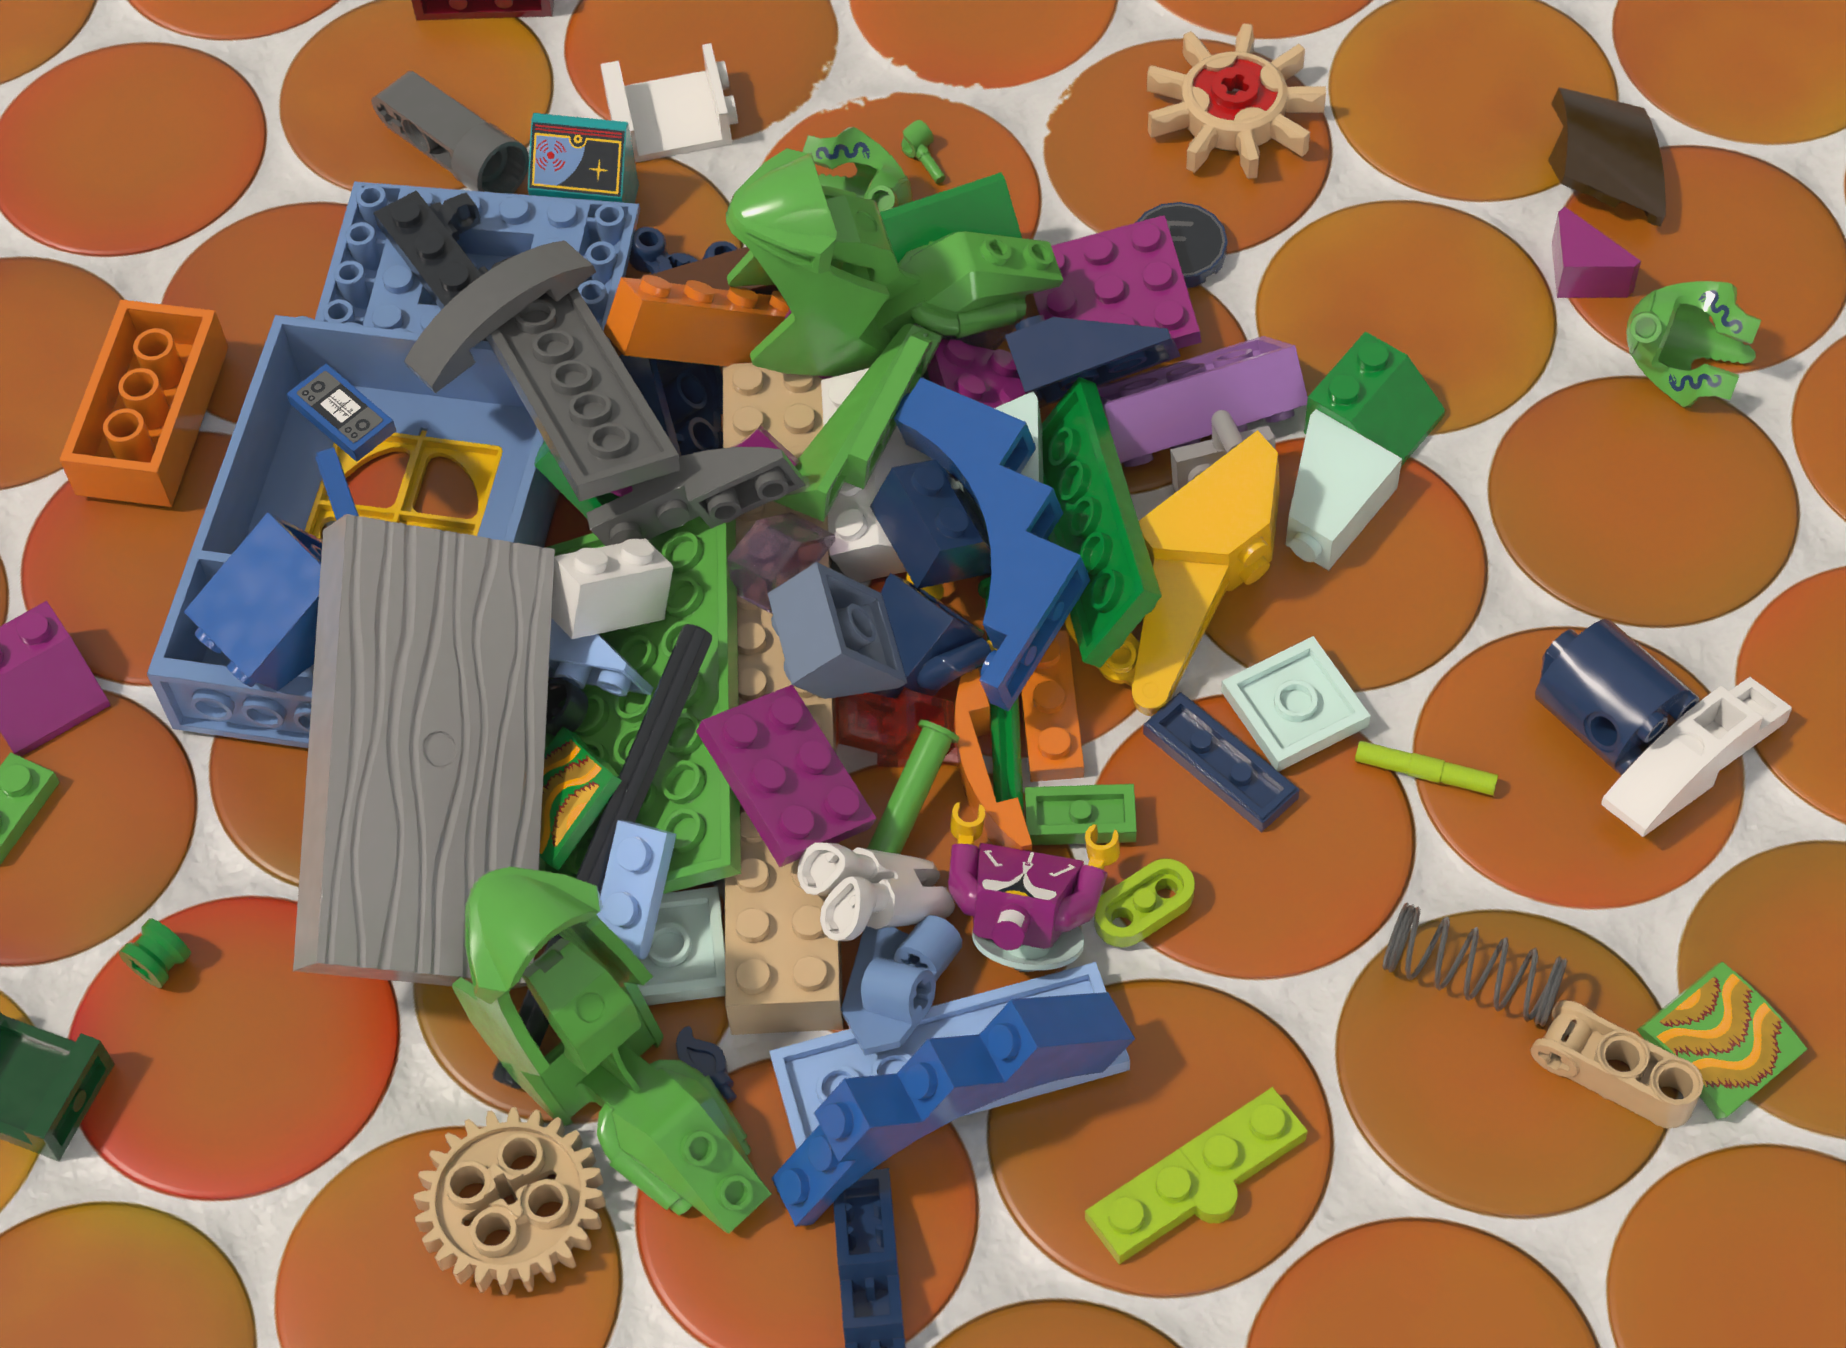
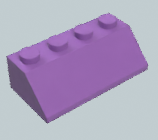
M1266 336L1254 338L1097 387L1120 463L1123 462L1124 467H1134L1148 463L1154 459L1152 453L1199 443L1200 438L1212 435L1211 419L1218 410L1229 412L1239 432H1244L1248 430L1247 423L1264 418L1266 423H1273L1293 417L1295 415L1294 409L1307 405L1308 399L1295 345Z

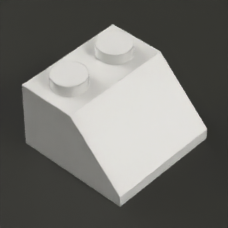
M646 538L628 539L619 544L598 548H582L577 552L554 556L551 618L571 639L664 620L673 565Z

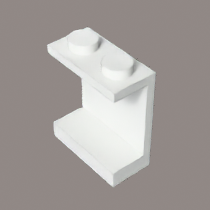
M711 43L702 45L706 71L624 86L619 61L600 64L611 120L628 122L635 163L732 144L730 125L738 123L733 95L724 97L723 90L730 89L725 61H715Z

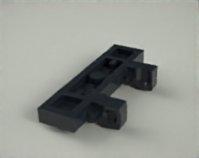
M416 190L374 212L378 227L441 310L463 289L488 272L485 266L480 267L478 270L457 243L459 234L480 224L478 208L467 192L447 199L443 204L438 202L431 204L429 207ZM509 257V258H507V259H504V260H502V261H500V262L495 263V264L492 266V268L496 267L497 265L501 264L502 262H504V261H506V260H508V259H510V258H512V257Z

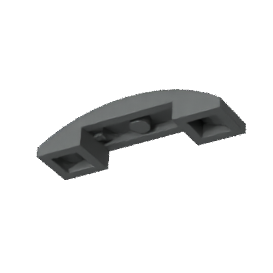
M565 240L548 243L522 252L490 269L455 296L421 333L404 362L434 393H437L476 363L470 352L472 347L545 292L557 302L596 273V270L587 259Z

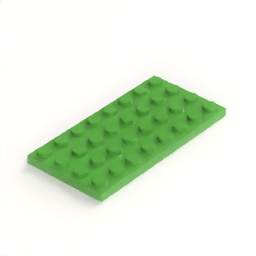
M699 516L680 527L673 528L649 539L648 541L673 565L664 620L600 633L653 687L651 695L628 691L626 696H617L601 689L599 686L586 684L584 689H580L588 697V710L582 724L573 733L580 736L593 754L608 762L615 772L620 775L682 627L685 624H692L702 627L712 635L710 647L635 821L638 824L677 834L663 894L741 874L740 802L696 732L703 719L739 706L736 519L711 529ZM594 533L546 548L555 549L554 556L577 552L582 548H598L605 545ZM566 697L558 704V707L563 708ZM545 733V750L555 738L554 735ZM607 803L559 871L548 865L541 857H539V870L576 878Z

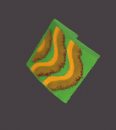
M1723 962L1713 966L1637 1029L1646 1041L1690 1061L1698 1068L1703 1079L1700 1098L1717 1120L1732 1114L1808 1049L1773 1007L1751 985Z

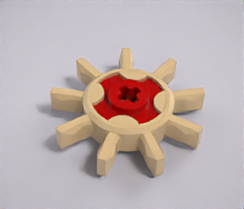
M1242 24L1236 37L1235 52H1222L1211 55L1192 31L1184 34L1183 56L1192 66L1188 74L1150 65L1147 72L1148 92L1182 100V103L1148 112V133L1150 137L1153 138L1188 128L1195 136L1187 149L1186 169L1192 172H1196L1206 161L1212 149L1216 148L1225 151H1238L1240 164L1247 179L1257 178L1260 158L1258 146L1271 138L1303 157L1309 149L1310 131L1286 118V113H1324L1326 86L1287 87L1285 80L1298 73L1304 67L1305 48L1297 44L1272 62H1269L1253 54L1255 40L1252 24Z

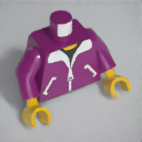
M960 802L954 805L950 828L951 833L958 839V842L953 844L951 848L948 887L951 897L961 911L966 915L973 916V934L977 937L992 939L999 948L1004 950H1015L1021 945L1047 949L1055 944L1062 932H1069L1093 918L1108 875L1104 871V867L1116 862L1120 855L1117 830H1114L1112 840L1108 844L1096 845L1098 839L1097 824H1093L1087 829L1085 842L1089 862L1088 865H1084L1082 860L1026 850L1021 851L1020 849L980 843V846L977 847L974 845V841L983 832L985 820L984 807L979 804L976 821L965 822L958 816Z

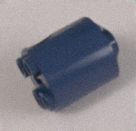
M1609 619L1595 622L1579 635L1569 629L1557 637L1543 655L1540 681L1535 691L1537 701L1621 776L1655 740L1699 702V697Z

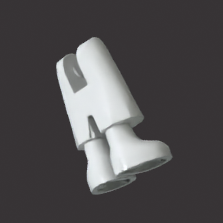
M814 843L805 850L798 864L797 876L799 884L806 893L822 896L829 894L821 908L820 922L826 936L835 941L854 940L864 931L866 926L881 929L915 925L927 915H935L945 919L952 914L955 908L954 900L948 888L943 886L931 887L939 879L940 872L934 862L926 859L857 847L852 851L836 843Z

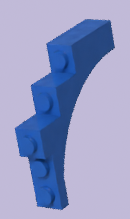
M1108 992L1011 999L980 1034L929 1038L896 1074L844 1078L814 1112L819 1125L773 1175L772 1180L795 1226L814 1224L843 1191L886 1159L916 1140L971 1111L1023 1090L1070 1077L1103 1073L1135 1040V1037Z

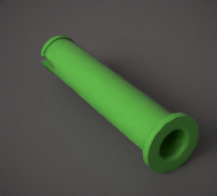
M920 720L918 726L922 730L867 849L901 854L951 743H958L960 739L958 735L935 723Z

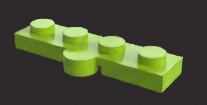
M1272 1087L1085 1210V1220L1117 1263L1121 1264L1194 1214L1202 1221L1208 1223H1221L1228 1220L1234 1214L1237 1206L1238 1194L1235 1184H1241L1304 1142L1307 1138L1308 1130Z

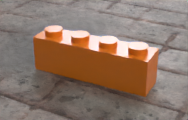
M644 275L642 279L621 277L603 332L624 356L728 367L732 364L752 363L750 358L751 351L785 320V316L790 308L779 291H773L771 295L756 294L752 290L741 286H730L729 290L715 289L695 280H689L686 282V285L669 283L665 279L653 275Z

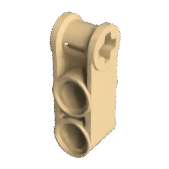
M1568 1000L1556 1003L1552 1010L1554 1018L1544 1038L1537 1039L1530 1049L1532 1057L1538 1064L1554 1074L1567 1077L1598 1093L1603 1098L1629 1109L1657 1126L1677 1128L1684 1125L1691 1118L1703 1088L1702 1075L1694 1064L1640 1038L1633 1032H1629L1597 1016L1581 1004ZM1566 1036H1569V1038L1567 1039V1041H1566V1042H1563V1041L1565 1040ZM1607 1061H1623L1630 1067L1631 1071H1617L1609 1066ZM1660 1088H1675L1682 1093L1684 1098H1669L1662 1093Z

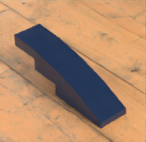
M889 1168L876 1169L862 1176L843 1191L833 1202L845 1348H906Z

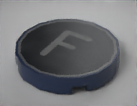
M1183 202L1161 204L1146 211L1135 222L1165 215L1187 288L1196 287L1206 282V277L1214 272L1216 275L1223 267L1227 253L1225 228L1213 213L1201 206Z

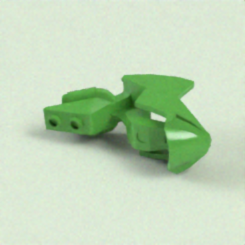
M788 148L764 162L733 194L728 211L726 212V224L731 233L750 249L727 275L728 285L731 287L776 285L792 312L750 353L754 366L785 374L836 377L870 368L901 327L909 323H916L940 335H955L957 338L1011 325L1025 315L1027 308L1025 302L1026 295L1059 287L1064 281L1050 242L966 231L948 234L935 242H929V245H923L906 252L898 263L877 203L871 199L857 197L854 192L821 185L812 153L808 154Z
M513 866L492 870L482 875L471 888L465 906V947L472 983L460 977L452 984V988L473 1026L511 1077L553 1119L557 1117L562 1119L564 1126L573 1124L570 1118L586 1104L596 1102L602 1107L598 1114L597 1137L603 1152L611 1161L609 1164L665 1210L670 1208L677 1215H681L693 1206L723 1231L730 1233L771 1195V1192L756 1173L747 1157L751 1152V1148L745 1140L748 1136L709 1075L705 1077L699 1070L682 1060L659 1059L649 1064L640 1057L652 1045L658 1048L664 1037L637 984L644 985L653 976L629 947L596 915L603 908L597 886L564 874ZM557 934L562 937L529 965L535 954ZM521 977L524 979L551 1027L562 1041L545 1057L530 1036L509 994V991L520 981Z

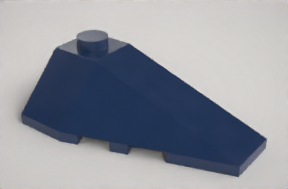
M623 354L619 356L678 452L679 457L723 448V432L721 431L723 377L720 366L624 356Z

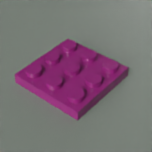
M1165 215L1051 246L1064 281L1059 287L1033 293L1038 313L1043 315L1045 320L1058 317L1167 328L1178 349L1202 343L1198 323Z

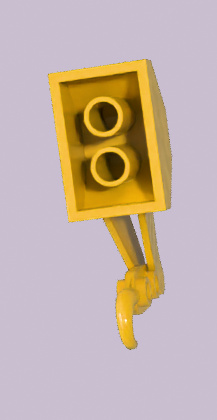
M1258 430L1139 520L1162 597L1158 600L1155 608L1144 617L1140 643L1130 633L1124 644L1115 650L1103 666L1096 668L1109 681L1130 685L1136 709L1146 716L1155 715L1172 699L1225 592L1233 591L1243 582L1246 585L1256 582L1270 567L1269 562L1273 558L1280 495L1278 452ZM1069 614L1065 620L1066 629L1070 637L1078 645Z

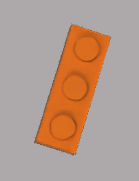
M1067 630L1057 633L1021 691L1030 782L1084 778V762L1069 636Z

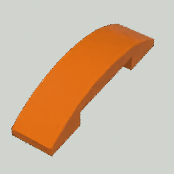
M977 668L961 676L956 696L955 732L960 738L958 743H956L963 789L976 820L979 804L984 807L985 820L983 832L993 845L1032 852V842L1018 797L996 802L977 740L978 736L991 734L990 705L979 681L981 676Z

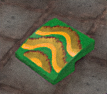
M564 726L559 730L544 753L539 857L558 871L622 782V779L608 762L593 754L580 736Z

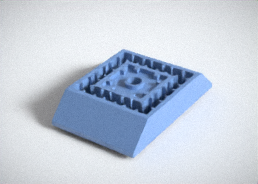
M354 182L315 320L336 323L354 322L368 327L392 330L403 328L411 332L422 333L441 311L378 227L374 216L375 211L417 190L429 207L431 204L438 202L443 204L445 200L465 192L474 201L479 211L480 224L459 234L457 243L478 270L480 267L485 266L489 271L495 263L541 245L565 240L587 259L596 270V273L577 286V289L600 327L604 330L620 278L626 275L633 235L636 231L640 213L639 204Z

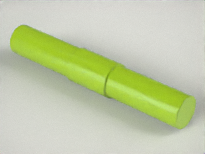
M1364 741L1359 742L1355 757L1356 762L1492 796L1494 795L1498 779L1497 774Z

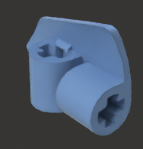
M927 915L914 927L910 934L904 933L895 927L881 929L865 927L841 1008L842 1015L865 1056L901 1048L928 1013L935 997L937 979L962 948V938L959 932L947 920L939 916Z

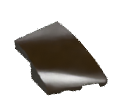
M1559 87L1551 105L1564 127L1548 161L1560 184L1580 193L1591 195L1614 208L1624 201L1644 210L1648 217V223L1661 226L1666 216L1664 170L1658 139L1645 108Z

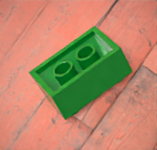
M1002 172L880 212L898 263L906 252L923 245H929V242H935L955 232L966 231L1022 238L1006 180Z

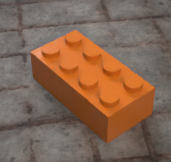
M120 299L59 459L75 495L172 507L229 348L215 310Z

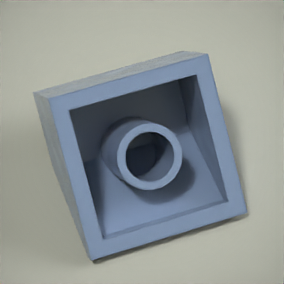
M818 562L767 593L773 613L771 618L772 626L779 636L785 658L783 664L784 671L792 685L828 699L900 688L907 683L882 593Z

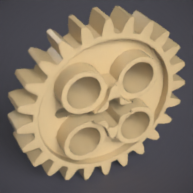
M511 1107L507 1122L502 1123L498 1122L492 1110L487 1111L486 1127L481 1129L470 1119L465 1120V1129L468 1136L461 1140L448 1132L445 1138L450 1151L445 1154L440 1151L431 1150L429 1153L432 1163L437 1170L420 1171L418 1175L422 1185L428 1190L414 1194V1200L418 1209L424 1211L415 1217V1221L420 1232H428L422 1238L428 1253L438 1251L435 1259L442 1271L455 1265L453 1274L459 1284H463L475 1273V1283L479 1292L483 1293L493 1279L498 1280L503 1295L509 1294L513 1279L520 1278L527 1291H533L534 1275L540 1272L551 1283L555 1282L556 1275L553 1265L560 1261L565 1266L573 1269L576 1264L570 1250L573 1246L590 1250L592 1246L584 1229H600L602 1225L598 1213L592 1210L601 1208L606 1203L603 1192L595 1189L602 1185L604 1181L600 1168H591L596 1163L591 1147L581 1149L583 1142L577 1130L564 1136L565 1128L562 1119L559 1117L551 1121L544 1128L541 1112L537 1109L530 1115L527 1123L521 1122L516 1107ZM526 1155L536 1158L528 1168L522 1170L510 1168L512 1163L519 1157ZM550 1174L556 1175V1178L554 1180L547 1179L548 1175ZM473 1183L484 1185L481 1192L474 1197L461 1198L458 1196L467 1185ZM513 1195L514 1199L517 1201L513 1204L507 1205L506 1201H504L503 1199L507 1196ZM559 1202L562 1204L560 1210L552 1216L539 1217L535 1215L537 1210L545 1203ZM466 1220L472 1221L470 1226H464L463 1223ZM507 1230L510 1232L507 1239L501 1244L495 1246L483 1244L486 1237L494 1231Z

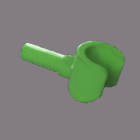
M915 120L903 130L902 151L908 157L913 158L916 156L935 183L939 184L945 180L946 176L931 156L930 151L926 148L933 143L934 136L930 128L923 121Z

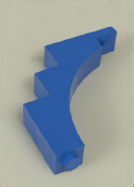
M921 377L912 392L907 393L902 398L894 420L906 445L936 460L942 467L948 470L965 487L983 514L991 548L990 592L983 626L993 647L997 650L992 651L985 659L979 681L990 703L1009 712L1087 587L1090 578L1081 555L1047 541L1063 512L1052 487L1020 474L1036 450L1027 423Z

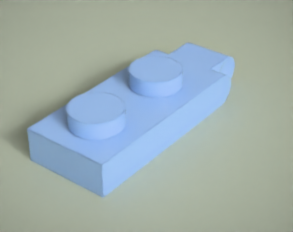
M618 820L600 895L603 908L596 915L629 947L638 959L644 960L650 952L677 834L631 821Z

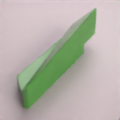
M911 323L901 327L798 458L799 462L795 468L802 475L805 486L786 494L774 502L824 522L844 482L864 489L897 427L894 418L902 398L907 393H911L919 379L923 377L942 340V335Z

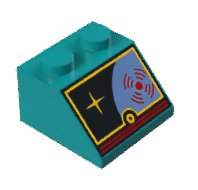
M533 113L528 172L529 195L635 203L639 181L628 122Z

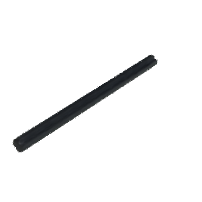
M685 624L682 627L619 777L622 779V782L608 800L576 875V879L597 886L599 895H601L617 821H636L712 642V635L702 627L692 624ZM557 934L550 939L544 952L562 937ZM528 988L518 1013L538 1048H540L550 1023ZM498 1059L492 1072V1078L510 1088L521 1089L522 1087L511 1077Z

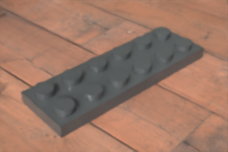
M577 287L557 302L545 292L486 337L579 502L680 471L678 452Z

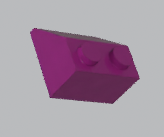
M47 601L0 626V733L14 754L22 757L111 706L71 636Z

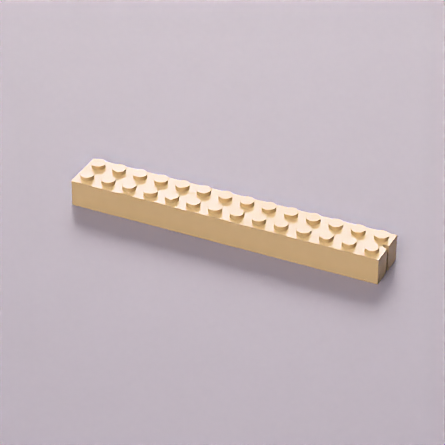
M752 363L732 364L728 367L723 366V448H730L741 442L761 425L798 459L823 428L821 380L824 379L816 375L785 374L756 367ZM770 501L736 518L739 705L792 685L784 671L783 664L785 658L779 636L772 626L771 618L773 613L767 593L816 562L832 569V558L829 553L828 515L824 522ZM794 686L837 754L835 698L824 699ZM740 804L741 874L725 878V1007L731 1035L843 1030V1015L841 1011L843 1004L841 941L829 939L823 932L820 922L821 908L829 894L825 896L806 893L801 888L797 876L800 859L782 867L778 866Z

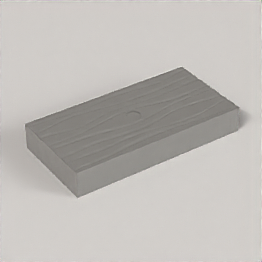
M350 514L344 515L323 530L293 971L452 986L455 981L462 977L472 983L465 947V906L471 888L478 878L492 870L511 866L539 870L555 549L421 526H411ZM533 957V959L531 960V962L529 963V965L534 962V957ZM521 977L520 981L511 990L527 986L524 979Z

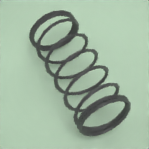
M1408 902L1403 905L1386 949L1382 965L1384 971L1389 970L1391 973L1395 970L1411 925L1412 929L1405 964V973L1409 980L1415 978L1422 970L1442 933L1434 978L1436 988L1441 990L1447 986L1472 941L1464 983V996L1469 1001L1477 995L1502 950L1493 999L1494 1008L1498 1012L1510 1000L1532 959L1524 999L1523 1017L1526 1022L1531 1021L1535 1017L1534 1022L1536 1025L1546 1026L1568 963L1566 958L1562 959L1561 956L1556 958L1548 982L1529 1014L1538 960L1537 948L1531 949L1499 1005L1500 989L1509 945L1507 937L1501 939L1481 978L1469 995L1470 980L1479 937L1478 927L1471 930L1453 966L1440 984L1441 967L1450 919L1449 917L1442 919L1425 954L1411 974V960L1421 909L1419 906L1415 908L1414 904L1410 906Z

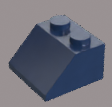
M936 460L892 467L872 501L870 508L916 589L991 574V548L988 533L961 487Z

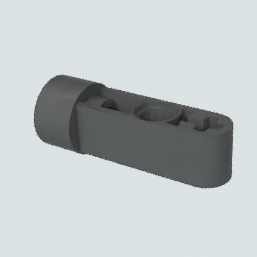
M408 71L372 98L375 112L390 130L447 169L459 182L472 191L513 194L523 182L529 167V154L526 147L496 125L484 121L417 73Z

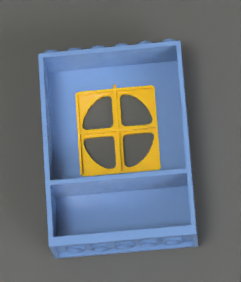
M275 315L147 672V676L172 729L308 748L314 664L278 691L257 682L253 687H249L238 680L227 669V665L231 660L223 652L220 654L214 652L195 636L194 633L199 627L184 613V610L267 512L321 539L323 526L327 522L336 521L315 459L317 456L316 452L334 447L345 478L365 463L391 452H406L410 455L395 503L388 508L355 504L359 517L386 520L411 526H421L544 548L560 491L534 466L535 458L544 443V439L488 341H480L470 349L476 362L473 366L437 393H434L404 362L421 333L411 332L403 328L392 330L368 327L354 322L336 323L320 321L306 316L288 317ZM326 363L387 414L395 424L396 432L358 462L290 405L287 393ZM444 457L451 459L470 477L478 497V512L473 518L463 519L419 513L414 510L427 465L432 458Z

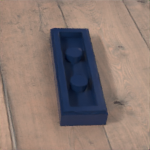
M1179 692L1143 724V734L1261 833L1299 798L1300 789L1182 692Z

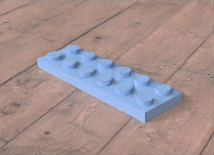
M1093 962L932 1006L901 1048L865 1056L850 1029L770 1050L771 1062L796 1150L819 1125L814 1112L844 1078L896 1074L927 1039L980 1034L1011 999L1106 992L1097 963ZM1125 1049L1103 1073L1075 1076L1042 1084L994 1101L963 1116L1129 1071L1130 1058Z

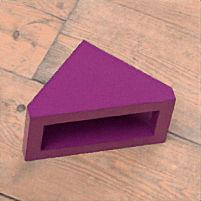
M1564 206L1558 212L1552 239L1557 298L1629 297L1634 292L1641 261Z

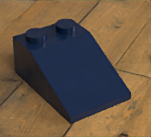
M1038 315L1018 322L1015 325L1016 331L1005 335L1026 394L1034 391L1038 398L1039 408L1060 401L1078 377L1094 382L1099 387L1181 356L1167 328L1058 317L1045 320L1043 315Z

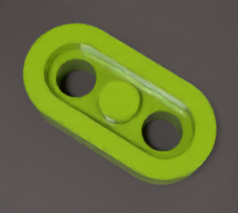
M1159 859L1105 892L1100 897L1094 915V926L1098 936L1107 944L1115 947L1133 946L1186 912L1191 906L1194 897L1195 881L1192 872L1186 865L1177 860ZM1166 888L1172 890L1175 895L1171 898H1162L1157 892ZM1123 917L1128 919L1131 924L1127 927H1118L1112 921Z

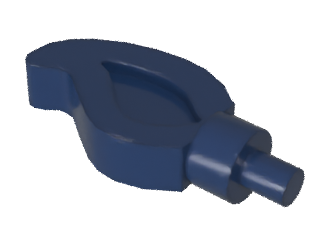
M686 1026L679 1032L676 1041L679 1060L699 1070L705 1077L709 1075L728 1103L733 1102L737 1095L731 1089L734 1082L728 1075V1066L722 1049L713 1043L695 1039L691 1027Z

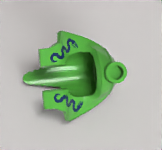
M848 127L836 137L830 138L807 136L803 152L812 153L816 165L835 169L846 163H854L857 168L856 175L849 178L838 175L832 176L831 174L827 176L824 174L818 175L821 185L854 192L857 197L874 200L877 203L879 212L913 201L910 181L900 165L880 144L859 129Z
M1694 281L1666 286L1654 290L1642 298L1629 316L1626 327V340L1630 355H1632L1643 373L1659 389L1682 407H1691L1699 397L1717 396L1730 400L1739 379V375L1705 363L1692 370L1691 364L1695 359L1704 357L1706 359L1712 358L1716 361L1722 360L1732 363L1738 361L1744 364L1750 363L1756 358L1752 347L1744 345L1743 342L1753 343L1761 319L1746 314L1736 303L1737 287L1731 283ZM1710 316H1711L1712 319H1713V322H1714V324H1715V327H1714L1713 324L1709 321Z

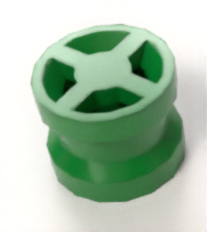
M149 918L142 926V935L135 943H126L119 951V955L142 979L157 988H162L169 980V970L175 964L184 963L191 955V951L168 927L155 919Z

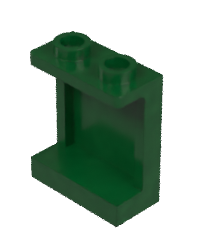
M0 1012V1139L60 1161L115 1065L101 1040L80 1033L78 1039L74 1042L7 1017Z

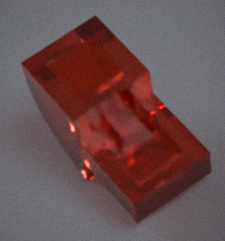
M907 689L897 699L869 692L838 697L839 744L877 753V765L905 767L922 730L918 726L920 720L935 723L954 733V702ZM951 743L947 754L955 748V743Z

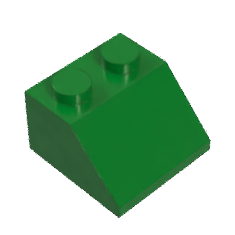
M1365 331L1308 396L1304 433H1307L1310 415L1317 409L1402 458V467L1445 416V408L1407 354Z

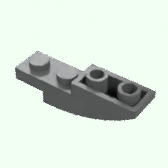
M730 447L706 450L680 456V471L632 485V492L586 514L590 530L605 546L623 543L628 539L646 538L649 540L668 530L680 527L699 516L712 529L720 524L730 522L738 516L770 501L782 498L786 494L805 486L802 475L782 449Z

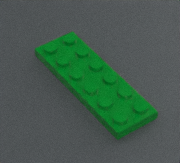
M1078 377L1042 423L1043 484L1054 489L1063 512L1048 539L1056 545L1081 555L1090 578V582L1070 612V618L1083 662L1101 668L1115 650L1124 644L1127 636L1145 615L1155 608L1162 595L1096 383Z

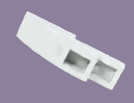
M1751 677L1730 691L1722 686L1718 687L1680 717L1638 757L1605 794L1601 805L1644 837L1712 788L1721 769L1788 721L1792 707Z

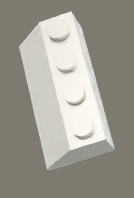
M869 368L821 380L823 427ZM898 426L893 432L865 488L861 489L844 482L828 513L830 557L847 577L857 582L889 576L890 573L907 572L870 508L872 501L892 467L933 460L906 445Z

